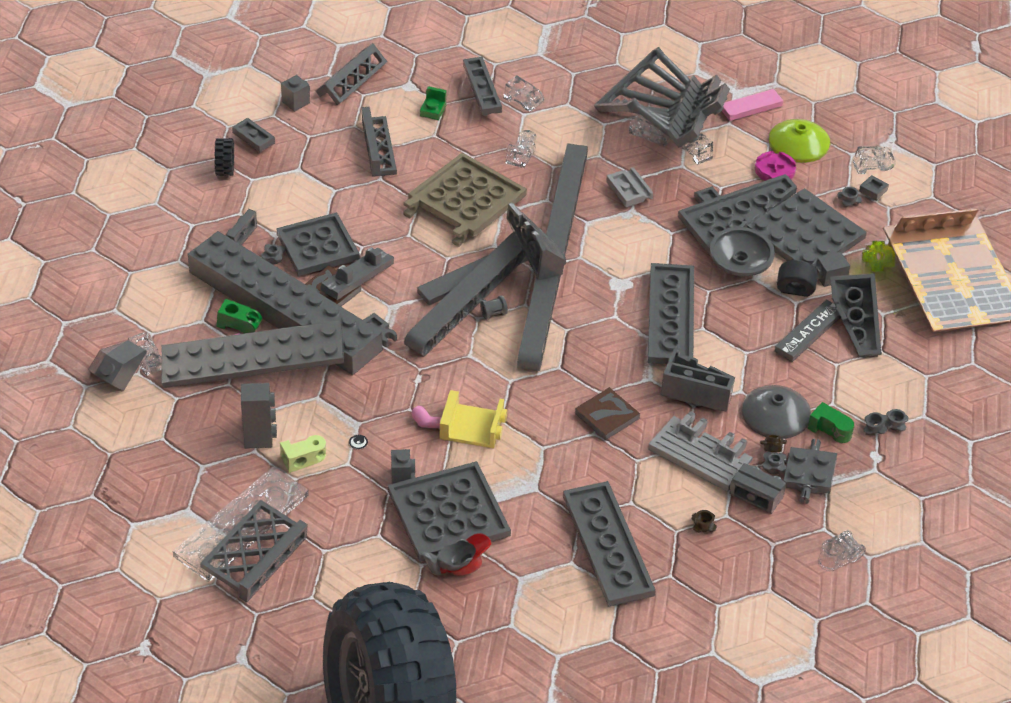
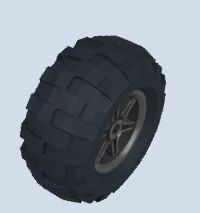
M389 581L357 587L348 592L343 599H338L333 604L332 612H329L323 642V676L327 703L457 702L456 675L450 643L438 611L433 603L428 601L426 594L420 590H413V588L407 585Z

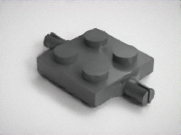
M815 439L811 440L810 449L791 447L784 482H786V488L796 489L801 492L799 501L804 503L805 498V504L809 503L811 493H831L837 453L819 451L821 445L819 439H817L816 446Z

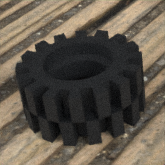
M216 138L214 152L216 176H233L234 140L233 138Z

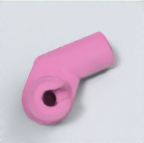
M422 406L413 408L411 412L412 417L420 427L440 429L442 417H431Z

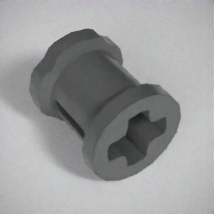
M503 295L490 301H480V308L484 319H489L490 316L500 313L503 315L508 313L507 303Z

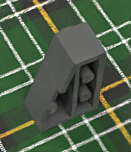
M674 348L663 374L660 395L727 412L732 399L735 377L713 366L707 368L698 364V359L694 357L688 359L680 355V351Z
M269 383L241 384L244 449L273 448V438H277V424H273V422H276V408H272L275 407V392H270Z

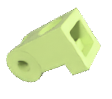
M313 435L306 440L291 444L289 440L281 442L280 457L288 472L291 473L322 462L326 457L325 439L319 435Z

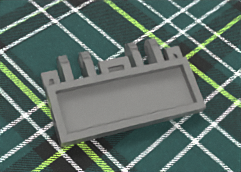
M690 411L682 420L673 416L649 443L648 450L728 492L732 478L739 471L743 463L749 465L753 460V457L746 453L738 459L747 446V440L742 438L731 449L729 447L734 441L735 434L729 432L722 441L706 432L698 438L707 426V419H700L691 428L690 425L695 420V413Z

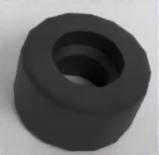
M800 260L786 261L779 268L777 288L784 294L808 297L816 290L817 269L808 262Z

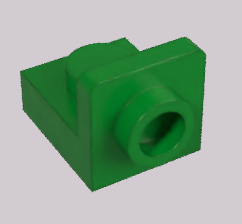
M428 86L426 89V99L420 109V116L440 120L446 107L447 91Z

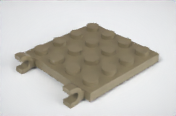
M461 153L408 193V199L404 201V206L407 209L403 212V215L411 218L420 206L456 227L453 230V234L456 237L452 240V243L460 247L468 235L474 238L508 210L509 203L515 205L527 195V189L468 155Z

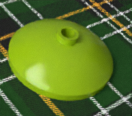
M789 119L778 123L772 128L769 134V145L777 154L783 152L791 156L795 162L807 163L819 160L827 154L830 147V138L821 126L812 121Z

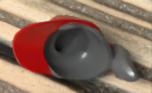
M477 533L467 539H460L457 543L444 546L437 555L429 551L422 552L420 555L426 560L427 566L433 574L440 575L450 572L454 575L465 576L481 567V555L490 547L491 540L485 534Z

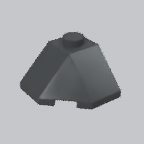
M127 340L100 349L88 370L124 391L147 351Z

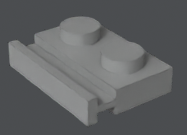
M634 167L630 168V171L622 170L607 175L606 182L625 207L644 202L647 198L653 199L652 190Z

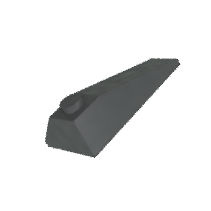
M509 203L506 219L537 279L542 280L563 275L564 265H566L565 254L513 203Z
M875 273L830 277L833 302L858 356L882 355Z

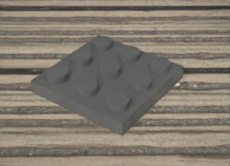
M337 212L276 228L277 236L282 246L285 247V251L298 276L324 270L328 266L335 267L360 259V253Z

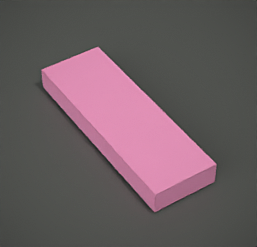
M774 89L725 102L722 112L729 121L781 107L783 106V100Z

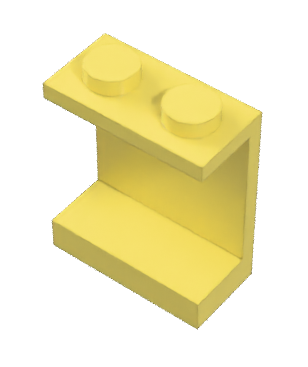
M450 390L440 421V439L494 448L496 440H501L503 431L501 423H505L508 410L504 409V399H499L497 410H490L459 404V391Z

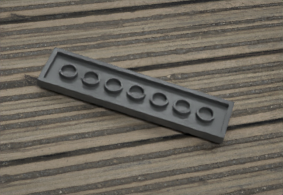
M340 320L161 345L162 385L164 388L344 363L343 334Z

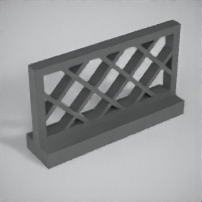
M260 500L200 563V567L239 592V598L248 602L307 538L308 524L302 520L295 522ZM262 509L270 515V519L257 520L256 514ZM285 524L290 528L287 532L276 533L275 525ZM271 525L272 533L259 534L258 526ZM246 527H254L255 535L242 536L241 530ZM274 539V546L272 548L261 549L260 540ZM257 541L258 549L244 550L243 542ZM229 543H239L240 551L226 552V546ZM259 555L260 561L257 564L246 565L245 556ZM241 557L243 565L229 566L228 558ZM214 559H224L225 567L215 568L210 563ZM244 571V578L239 583L230 578V573Z

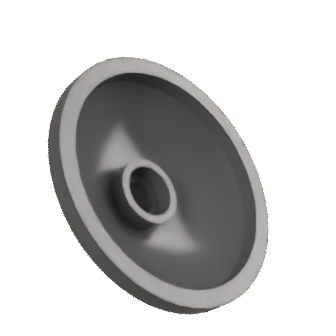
M732 227L720 231L713 237L709 250L711 259L720 269L736 276H753L766 271L772 265L775 255L773 244L765 235L745 227Z
M767 385L754 389L746 396L742 406V415L746 424L756 433L765 437L767 435H779L781 439H786L799 435L807 428L811 408L807 400L797 391L781 385Z

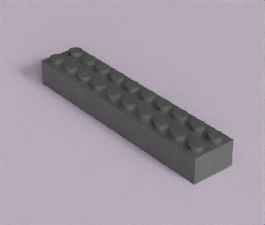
M219 231L187 254L189 273L235 302L258 311L262 319L278 329L340 320L343 334L344 363L335 365L351 375L357 373L383 351L382 331Z

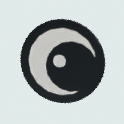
M354 435L349 439V445L354 449H363L368 444V439L363 435Z

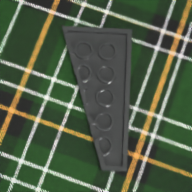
M784 174L679 210L678 218L710 255V243L717 233L732 227L747 228L749 224L794 195L797 186Z

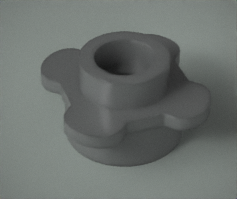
M845 187L842 192L840 191L837 194V197L843 201L842 204L844 206H851L855 203L860 204L862 198L858 197L859 191L854 187Z
M267 244L264 246L265 251L261 254V258L271 264H278L282 260V253L285 252V247Z
M892 409L886 413L888 420L885 422V426L888 429L891 428L900 432L906 430L905 423L909 417L904 411Z
M873 412L865 416L866 426L864 427V432L866 434L886 433L887 427L885 422L888 420L886 415Z
M764 453L765 463H763V468L768 473L779 474L786 470L784 461H786L787 457L785 454Z

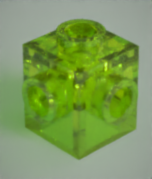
M872 241V245H866V249L862 251V262H865V267H871V271H884V267H895V253L891 245H885V241Z

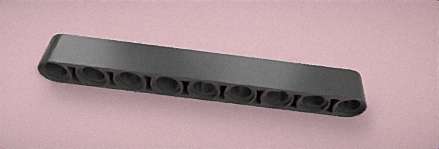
M514 232L407 333L404 340L406 346L423 356L427 355L481 300L486 298L526 259V255Z

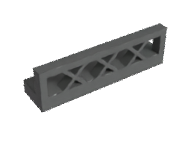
M372 43L352 58L315 92L319 97L328 93L336 105H338L386 64L387 60ZM372 54L380 62L378 65L371 64ZM359 65L366 67V75L359 74ZM347 76L354 77V86L347 84ZM335 86L342 88L341 97L333 90Z
M370 106L362 107V126L372 177L397 175L386 116L372 117ZM373 124H383V126L377 129ZM380 136L384 138V140L382 142H379L376 140V138ZM382 149L388 153L383 156L379 154V151ZM383 163H386L390 165L391 168H380V166Z

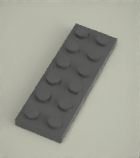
M651 263L648 363L668 364L674 348L680 351V355L690 359L694 353V266Z
M609 481L564 490L563 499L608 607L654 597L656 589Z

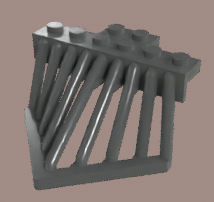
M657 47L597 101L594 107L598 112H631L642 115L672 139L679 148L688 142L690 144L695 142L699 138V133L704 127L703 124L707 116L712 113L716 115L723 110V105L727 100L730 88L726 83L719 86L721 79L718 75L713 76L702 84L694 75L689 79L664 54L660 47ZM659 59L681 82L654 62ZM650 69L681 93L646 79L641 74L645 70ZM636 82L675 101L627 89V87L631 83ZM619 95H623L624 97L631 98V100H629V101H628L626 98L623 99L622 101H620L619 99H616V100H614V99H615L616 97H618ZM637 100L669 109L643 106Z

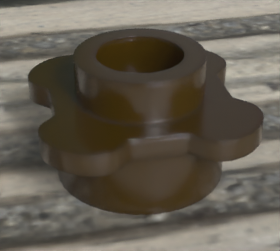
M767 435L765 440H760V444L764 445V450L767 452H782L783 444H787V440L781 439L779 435Z
M700 510L692 515L691 519L694 521L693 530L695 532L716 531L717 525L714 524L715 515L711 511Z

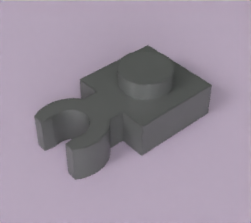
M372 313L363 319L382 331V346H389L388 338L397 341V333L389 329V323L377 314Z

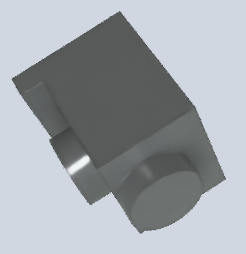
M410 449L391 450L392 484L415 478V459H410Z

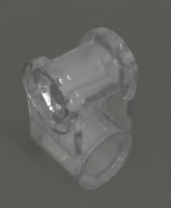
M846 530L823 542L818 564L826 571H834L846 564L859 560L865 554L866 548L853 538V533L850 530Z

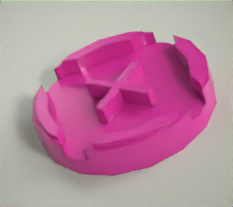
M768 151L757 157L755 172L764 181L784 174L792 179L796 173V162L786 153L779 152L777 154L774 151Z

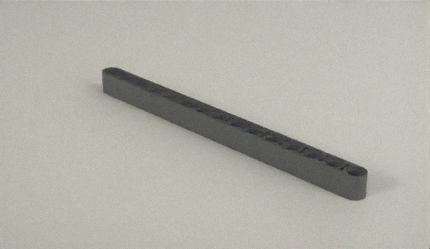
M567 143L546 233L565 256L588 153V146ZM561 275L538 280L536 277L518 354L517 368L536 371L541 369Z

